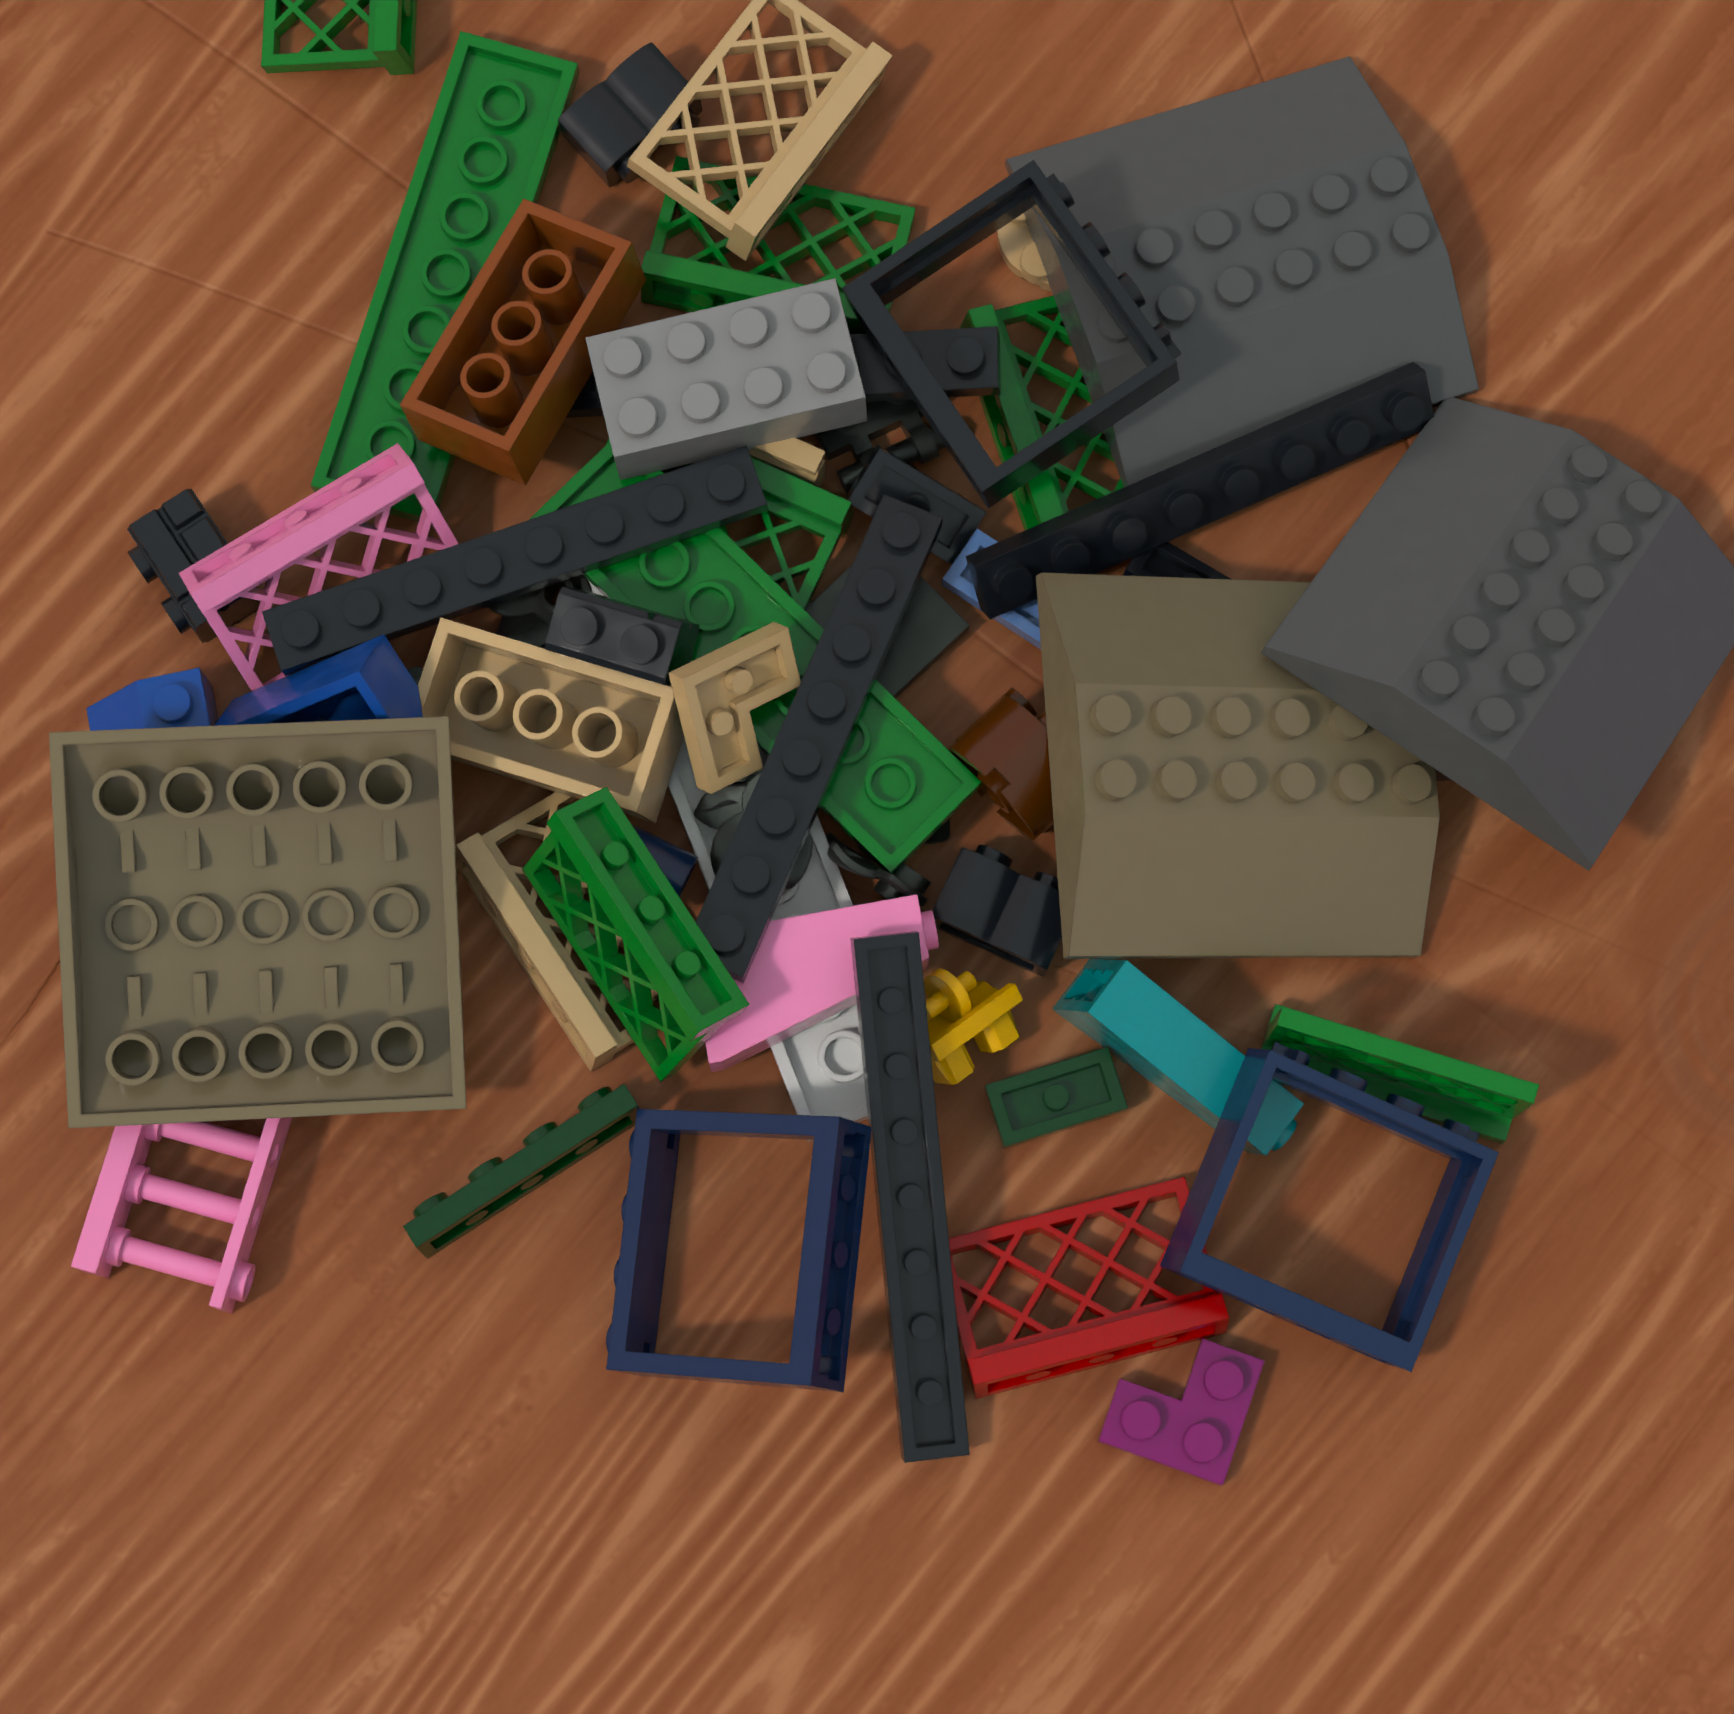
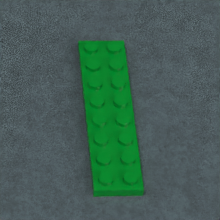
M460 31L311 482L314 492L398 443L414 463L425 482L424 485L439 509L455 455L418 440L400 407V403L523 198L536 204L538 203L561 132L558 119L568 109L580 73L578 63ZM413 493L393 505L389 514L419 522L422 507Z
M609 441L530 519L664 473L657 471L620 480ZM720 527L583 574L608 599L619 600L700 624L691 662L772 622H776L789 629L800 681H802L824 631ZM875 680L820 808L885 871L893 874L981 787L982 782ZM799 687L750 711L758 747L767 756L771 752Z

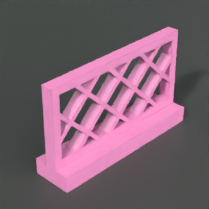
M398 443L179 572L192 598L204 614L251 691L286 677L282 672L262 684L253 670L260 645L273 647L270 635L264 633L266 623L262 611L271 609L272 603L282 605L302 598L276 592L282 571L294 564L315 568L307 595L309 596L322 590L327 571L358 578L382 571L373 569L382 538L411 544L407 562L421 557L424 547L440 551L458 544L424 485L425 482L417 468ZM414 493L422 507L416 533L385 527L391 507ZM375 517L373 524L365 523L366 521ZM431 524L440 539L428 537ZM349 531L370 535L361 566L331 560L336 539ZM321 549L319 557L311 555L312 553ZM266 581L264 589L255 588ZM238 597L260 601L252 631L226 626L217 610ZM235 640L248 642L245 655Z

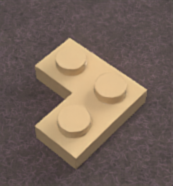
M772 622L668 673L697 788L709 794H713L763 768L750 711L800 686L801 681L789 629L776 622Z

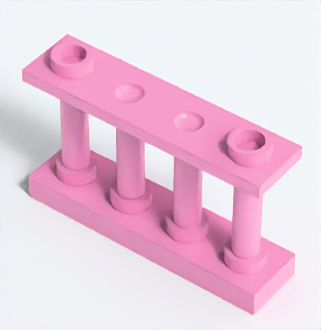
M292 1117L266 1119L261 1137L209 1122L115 1126L71 1267L109 1279L112 1266L120 1267L123 1262L208 1285L214 1287L209 1306L232 1314L236 1300L244 1302L253 1283L255 1264L248 1263ZM162 1137L253 1162L242 1199L151 1174V1168L145 1166L151 1142H160ZM145 1199L234 1224L222 1262L131 1237V1230L125 1228L132 1203L140 1204Z

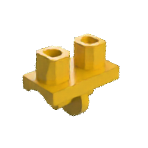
M941 968L934 970L925 977L924 990L927 997L925 1001L932 1072L936 1083L958 1084L974 1072L975 1066L964 1045L971 1038L974 1037L980 1052L989 1053L1003 1050L1019 1038V1033L1010 1011L1023 1001L1016 984L1008 983L1001 989H997L986 981H976L975 977L968 971H964L958 977H955L949 971Z

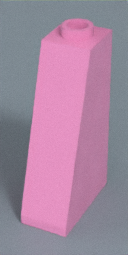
M916 894L770 921L744 983L734 980L750 1005L739 1016L722 1024L705 1042L711 1072L725 1070L857 1004L850 938L917 931L919 932L922 970L927 969L929 964L928 950L939 948L933 911L921 912L918 895Z

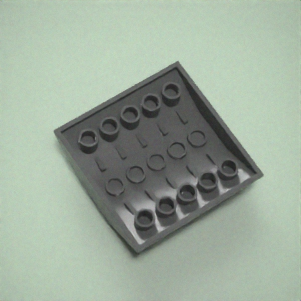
M1350 56L1015 156L1005 161L1009 176L1034 160L1046 178L1054 173L1060 183L1063 182L1075 202L1073 206L1068 208L1081 227L1088 222L1095 226L1110 251V254L1104 260L1117 277L1126 272L1132 278L1146 302L1139 309L1152 327L1160 322L1164 324L1170 332L1172 341L1182 353L1175 359L1180 379L1178 382L1103 431L1124 487L1411 362H1415L1426 372L1432 407L1440 405L1443 400L1452 397L1459 399L1475 394L1479 390L1451 262L1405 141ZM1032 207L1024 212L1026 223L1046 271L1048 283L1092 402H1095L1146 368V365L1038 212Z
M1452 397L1443 400L1434 413V418L1430 419L1267 642L1261 653L1589 871L1734 647V566L1680 499L1574 430Z

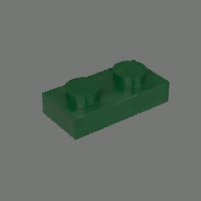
M1108 1047L993 1082L984 1087L1003 1149L1113 1116L1128 1109Z

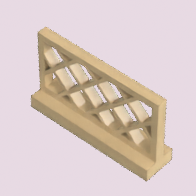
M752 0L631 155L627 167L729 238L726 248L747 261L880 85L893 55L873 41L867 49L798 0ZM768 4L790 18L793 35L761 37L758 17ZM803 28L807 30L809 33L804 34ZM749 30L751 39L741 40ZM828 45L846 58V61L838 71L812 74L807 47ZM796 49L801 75L770 78L765 52ZM754 53L759 80L727 83L723 64L725 59L729 55ZM715 73L717 84L706 85ZM826 86L817 98L815 87ZM804 89L808 105V111L805 115L778 119L773 92ZM762 93L767 120L735 123L730 96ZM720 98L724 125L692 128L688 108L694 100ZM680 119L682 129L671 130ZM792 131L783 142L781 132ZM770 133L774 151L770 161L743 164L738 137ZM727 138L733 165L700 169L695 141ZM685 143L690 170L667 172L651 161L649 157L659 145ZM757 176L748 188L746 177ZM736 179L740 200L729 214H726L706 199L703 182ZM693 183L694 190H692L685 184Z
M555 792L482 836L477 832L456 845L457 868L590 1072H593L612 1060L615 1053L634 1041L626 1029L619 1032L605 1011L607 999L601 992L600 1000L593 993L588 984L598 985L590 973L578 970L570 957L572 945L568 939L564 948L554 932L563 933L555 919L544 917L536 906L538 893L532 886L531 894L529 895L519 880L529 881L522 870L523 867L510 865L498 848L499 844L516 834L544 841L550 834L551 829L548 825H546V828L533 826V824L548 815L549 820L555 811L577 799ZM554 875L561 886L560 876ZM581 881L584 897V894L589 895L588 886ZM588 927L589 931L596 940L594 928ZM616 935L618 948L619 946L624 947L623 939ZM623 980V983L631 993L629 981ZM651 989L652 1000H659L658 993Z

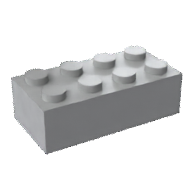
M836 278L585 337L620 480L699 462L746 445L749 450L759 445L791 438H800L867 421L866 397Z

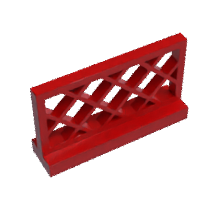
M1185 1176L949 1238L957 1329L975 1399L1227 1333L1229 1315L1222 1293L1201 1285L1203 1290L1176 1296L1156 1284L1164 1268L1160 1267L1170 1240L1138 1223L1149 1203L1172 1197L1176 1198L1181 1215L1189 1195ZM1136 1207L1130 1218L1119 1213V1211ZM1103 1216L1124 1228L1108 1257L1076 1240L1086 1220ZM1073 1224L1068 1234H1065L1056 1229L1058 1227ZM1040 1232L1061 1244L1045 1273L1013 1256L1024 1236ZM1131 1233L1164 1250L1148 1279L1115 1262ZM1011 1240L1005 1251L993 1245ZM1204 1246L1202 1252L1208 1255L1206 1247ZM979 1249L999 1261L984 1287L980 1290L957 1277L952 1255ZM1069 1249L1101 1266L1085 1296L1053 1279ZM1006 1266L1039 1283L1022 1313L990 1295ZM1109 1271L1142 1289L1131 1309L1114 1313L1093 1301ZM1046 1288L1079 1305L1067 1326L1051 1330L1030 1318ZM962 1292L976 1299L968 1313ZM1149 1294L1162 1300L1143 1305ZM984 1304L1016 1322L1005 1342L977 1349L971 1326ZM1087 1310L1099 1316L1098 1318L1080 1322ZM1024 1327L1036 1333L1018 1338Z

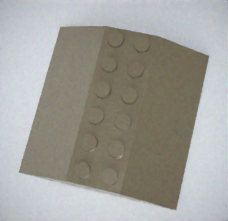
M1039 573L1036 575L1064 959L1415 958L1421 956L1440 820L1436 769L1261 653L1311 582Z
M449 716L49 732L68 1128L466 1109L462 970Z

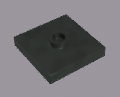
M852 566L811 602L806 610L823 629H825ZM921 576L876 677V680L895 699L969 631V624Z

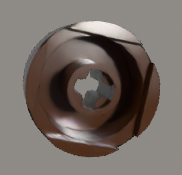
M1010 688L970 725L948 749L982 782L981 787L977 790L979 795L982 797L986 794L1000 807L997 813L1026 838L1035 840L1054 823L1046 711L1036 718L1037 713L1032 705L1016 689Z

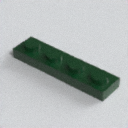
M625 1084L612 1091L611 1087L607 1086L593 1092L579 1103L577 1108L580 1112L559 1126L556 1122H549L540 1126L523 1140L525 1148L505 1161L501 1157H495L484 1162L469 1174L468 1180L470 1183L449 1197L445 1192L436 1194L418 1205L413 1211L415 1218L403 1226L415 1247L427 1259L635 1126L636 1112L640 1108Z

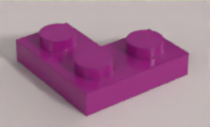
M1202 1339L1200 1340L1181 1400L1119 1379L1097 1442L1223 1486L1264 1360Z

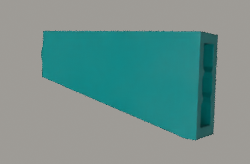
M1089 959L1052 1009L1102 1047H1108L1110 1053L1205 1123L1216 1129L1245 1055L1129 961ZM1271 1080L1243 1150L1266 1156L1270 1150L1276 1151L1280 1149L1294 1133L1297 1127V1121L1294 1117L1304 1103L1278 1082Z

